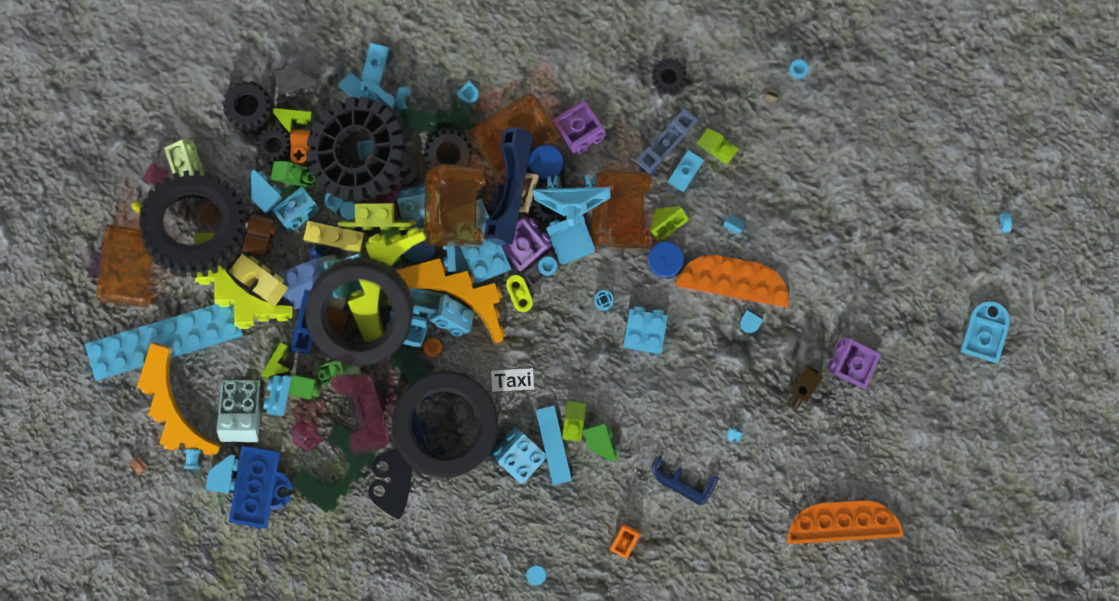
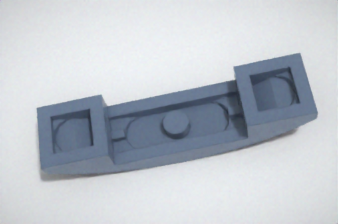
M684 108L660 136L637 158L636 162L650 174L699 120Z

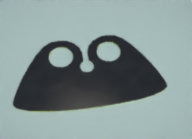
M396 448L376 457L372 464L373 473L379 478L390 477L391 483L387 484L384 481L373 482L369 487L368 495L372 502L390 516L400 519L408 500L412 467L402 458ZM385 461L388 464L387 472L379 473L376 469L377 463ZM377 485L385 489L384 495L380 498L373 495V488Z

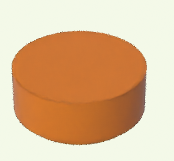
M429 338L423 344V350L429 357H437L442 352V343L436 338Z

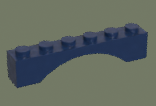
M518 127L505 128L503 130L500 147L505 163V186L501 201L493 215L487 220L483 239L497 245H513L533 134Z

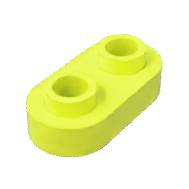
M519 275L509 277L506 287L514 307L519 312L529 311L533 306V300L524 279ZM514 282H518L520 286L519 288L514 289L512 287V284ZM523 299L526 300L527 305L521 306L520 301Z

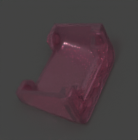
M365 373L331 377L330 381L334 391L337 394H345L347 398L353 399L362 430L354 432L349 439L354 456H360L386 447L390 442V435L372 378Z

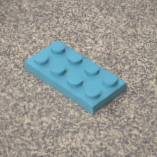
M482 199L446 214L476 285L512 270L502 245H497L483 239L486 222L490 217Z

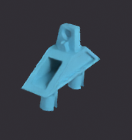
M589 174L585 176V188L559 189V177L555 175L554 182L551 183L549 175L547 177V189L533 190L534 200L563 216H567L568 226H576V215H582L611 198L610 187L597 188V175L593 174L592 182H590Z

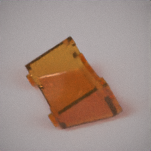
M532 93L525 94L468 132L472 142L496 178L505 176L504 157L500 147L505 128L518 127L533 134L530 151L540 144L552 146L561 137L539 99Z
M441 164L427 172L425 178L424 230L426 233L424 242L426 245L452 247L482 246L484 233L480 228H476L477 191L485 184L484 169Z
M607 170L595 174L597 175V188L610 187L611 198L592 209V242L594 248L599 250L651 249L652 236L648 231H644V193H647L652 187L651 173Z
M109 224L106 226L96 292L97 301L148 309L149 304H152L153 293H150L149 280L153 257H149L146 248L143 246L140 229Z

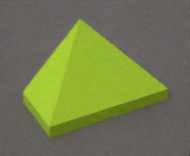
M680 206L657 208L650 231L660 243L689 219Z

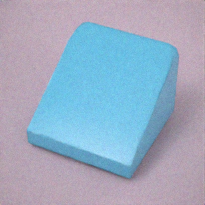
M729 214L723 227L740 235L746 223Z

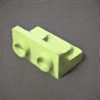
M180 140L164 148L173 174L178 172L179 177H183V171H189V176H194V170L200 171V176L204 175L203 166L199 160L197 147L193 140Z

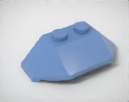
M336 254L316 258L278 273L277 275L285 280L282 284L288 287V290L278 303L284 306H292L294 310L299 309L303 294L310 293L315 280L324 271V262L338 260Z

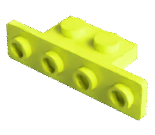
M355 203V220H342L337 223L338 227H344V229L353 230L355 227H362V230H372L373 227H380V230H391L392 227H399V230H409L410 227L416 224V220H394V203Z

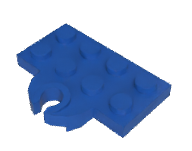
M242 446L229 523L268 529L271 510L283 508L291 501L292 497L281 498L278 494V490L283 486L288 490H293L291 480L285 474L278 472L281 452Z

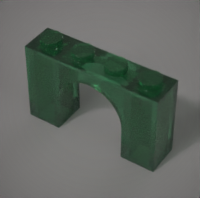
M340 423L327 439L347 456L349 470L346 477L337 484L326 485L307 470L302 469L290 483L325 513L333 512L340 503L337 501L341 496L346 497L352 489L350 485L354 480L358 482L364 475L363 469L366 466L370 467L377 459L374 457L377 454L374 450Z

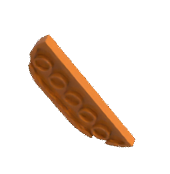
M706 255L694 259L683 268L675 284V287L788 308L789 305L787 287L776 271L764 264L725 256Z
M873 501L831 502L815 504L802 510L789 527L787 544L904 537L897 517L882 504Z

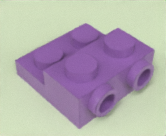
M585 100L552 120L573 154L577 152L579 154L584 153L590 144L600 143L606 135L603 126Z
M528 216L522 218L517 223L513 245H502L505 254L519 271H523L552 246L549 235L545 232L541 233L537 228L539 226L538 222Z
M843 337L835 346L837 350L835 357H832L828 362V373L862 389H866L881 354L852 339Z

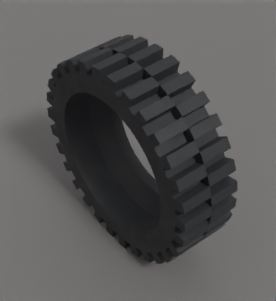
M194 170V176H189V171H183L184 176L179 177L177 172L173 174V180L171 181L168 176L163 178L164 185L157 182L154 185L155 191L150 189L148 198L143 200V207L140 208L139 216L143 246L146 248L149 257H153V262L156 265L160 263L161 269L165 271L170 267V273L176 275L178 270L181 277H186L187 272L191 273L192 278H197V272H202V276L205 277L208 276V270L210 269L215 274L218 272L219 265L224 269L227 267V260L231 263L235 260V254L238 255L240 253L241 246L244 244V236L246 235L244 205L241 204L240 196H236V190L233 187L229 189V183L225 180L221 184L220 177L217 175L211 179L210 173L205 172L204 177L200 176V171ZM185 198H203L215 203L219 208L222 216L221 226L215 236L204 243L197 245L183 244L174 240L164 227L163 218L166 209L171 204Z

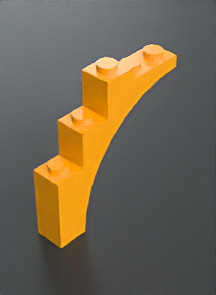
M440 258L396 270L401 275V278L405 280L408 289H432L458 298L470 306L482 319L489 330L494 344L503 341L505 332L503 326H499L497 320L500 318L498 308L493 306L500 302L499 298H502L500 288L496 287L495 283L473 289L472 286L475 285L472 274H468V271L445 277L447 273L446 265H444V262L441 263Z
M157 342L151 343L137 387L141 388V392L152 395L155 393L148 415L152 416V420L163 423L166 421L159 443L163 444L165 449L171 451L181 448L182 443H184V447L193 450L196 448L202 449V453L210 456L218 454L222 445L198 432L185 419L177 406L170 383V359L173 348Z

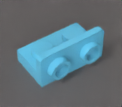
M300 187L272 210L287 230L292 232L309 218L313 217L320 208L306 190Z

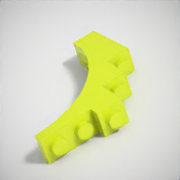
M413 228L406 235L400 236L398 234L389 238L390 241H387L385 235L379 236V234L368 238L369 241L366 243V248L370 258L376 259L378 262L382 261L391 267L402 253L411 246L426 239L424 228ZM359 280L364 291L358 290L351 293L348 304L364 341L370 342L384 334L379 311L381 287L368 281Z
M195 233V245L210 240L214 237V233ZM220 265L218 266V272L213 274L211 269L208 270V276L205 277L202 276V272H197L195 282H199L201 285H209L211 282H214L215 304H219L220 307H229L230 304H234V327L238 326L239 329H249L250 326H254V319L265 322L269 321V319L288 321L292 318V306L276 305L274 307L272 304L248 294L232 280L226 270L222 269Z

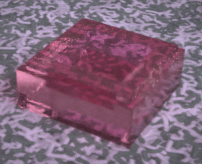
M151 163L142 179L152 185H155L157 182L162 185L163 178L167 177L169 172Z

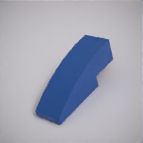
M307 293L303 294L289 348V352L303 355L310 354L313 342L305 319L306 303L309 296Z

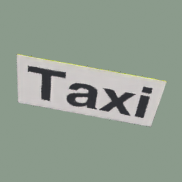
M533 368L491 371L492 392L534 389Z

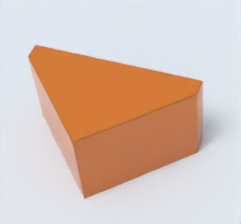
M623 523L610 551L627 559L641 532Z

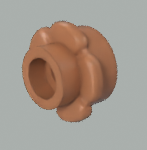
M133 457L134 460L129 463L139 475L143 471L146 472L144 468L147 465L140 457L138 459Z

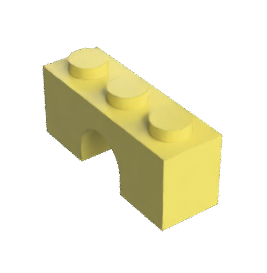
M307 221L303 240L312 244L337 247L345 251L361 254L366 235L362 232Z
M241 254L229 270V273L249 288L255 281L259 280L253 291L275 307L288 290V287L282 284L285 280L277 274L274 276L270 275L272 271L265 265L258 266L260 262L250 255L247 258Z

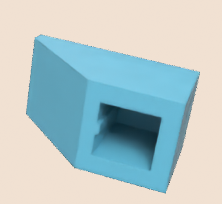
M253 170L251 172V199L268 214L283 200L280 196L282 191L275 184L271 187L266 182L269 178L262 171L257 173Z
M237 455L228 456L209 470L206 490L232 493L236 483L234 474L235 471H238L239 466Z

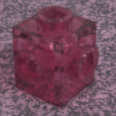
M301 419L289 431V434L293 437L292 443L297 448L302 447L308 453L322 441V438L316 433L318 428L311 421L306 423Z

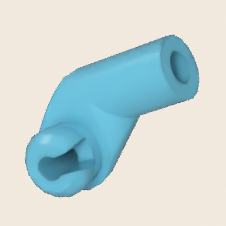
M408 86L400 87L395 98L400 115L408 113L405 98L411 95V90Z

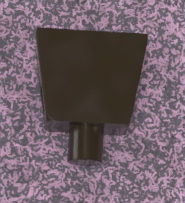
M805 364L790 390V393L793 395L787 404L798 409L802 401L807 403L822 380L823 374ZM801 386L807 388L804 393L799 391Z

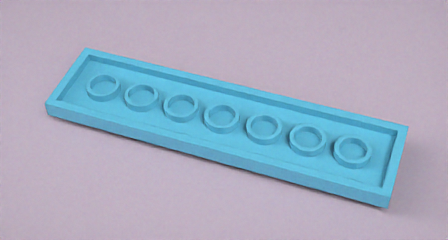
M214 304L86 343L85 346L95 381H99L143 367L150 344L153 342L172 347L171 358L243 337L244 335L242 329H239L238 326L234 327V304H230L229 307H220L219 304Z

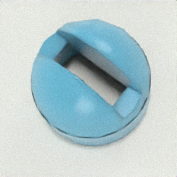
M729 427L727 439L730 442L733 440L734 443H737L741 440L744 432Z

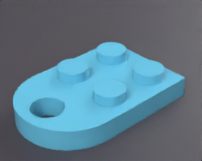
M984 302L972 311L961 347V353L999 363L1010 324L1009 314L1001 304ZM992 306L997 309L996 317L988 315L987 310L989 307Z

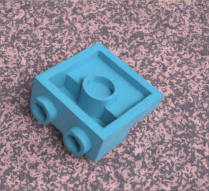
M634 306V310L630 309L623 348L661 354L668 316L664 315V311L653 310V313L645 312L646 308Z
M274 375L273 379H269L267 390H270L269 398H265L263 409H266L265 414L279 417L284 415L291 377Z

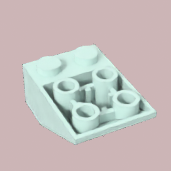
M222 380L217 433L220 442H258L260 428V380Z

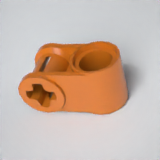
M291 130L290 157L295 164L305 167L309 163L306 152L311 150V147L307 146L308 136H312V131ZM300 153H302L304 157L298 160L296 157H299Z

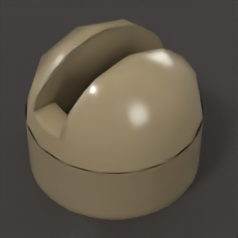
M768 88L764 93L765 101L771 104L777 102L780 96L776 88ZM768 92L777 94V97L767 94Z

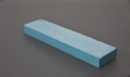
M555 406L538 409L536 414L552 483L556 485L572 481Z

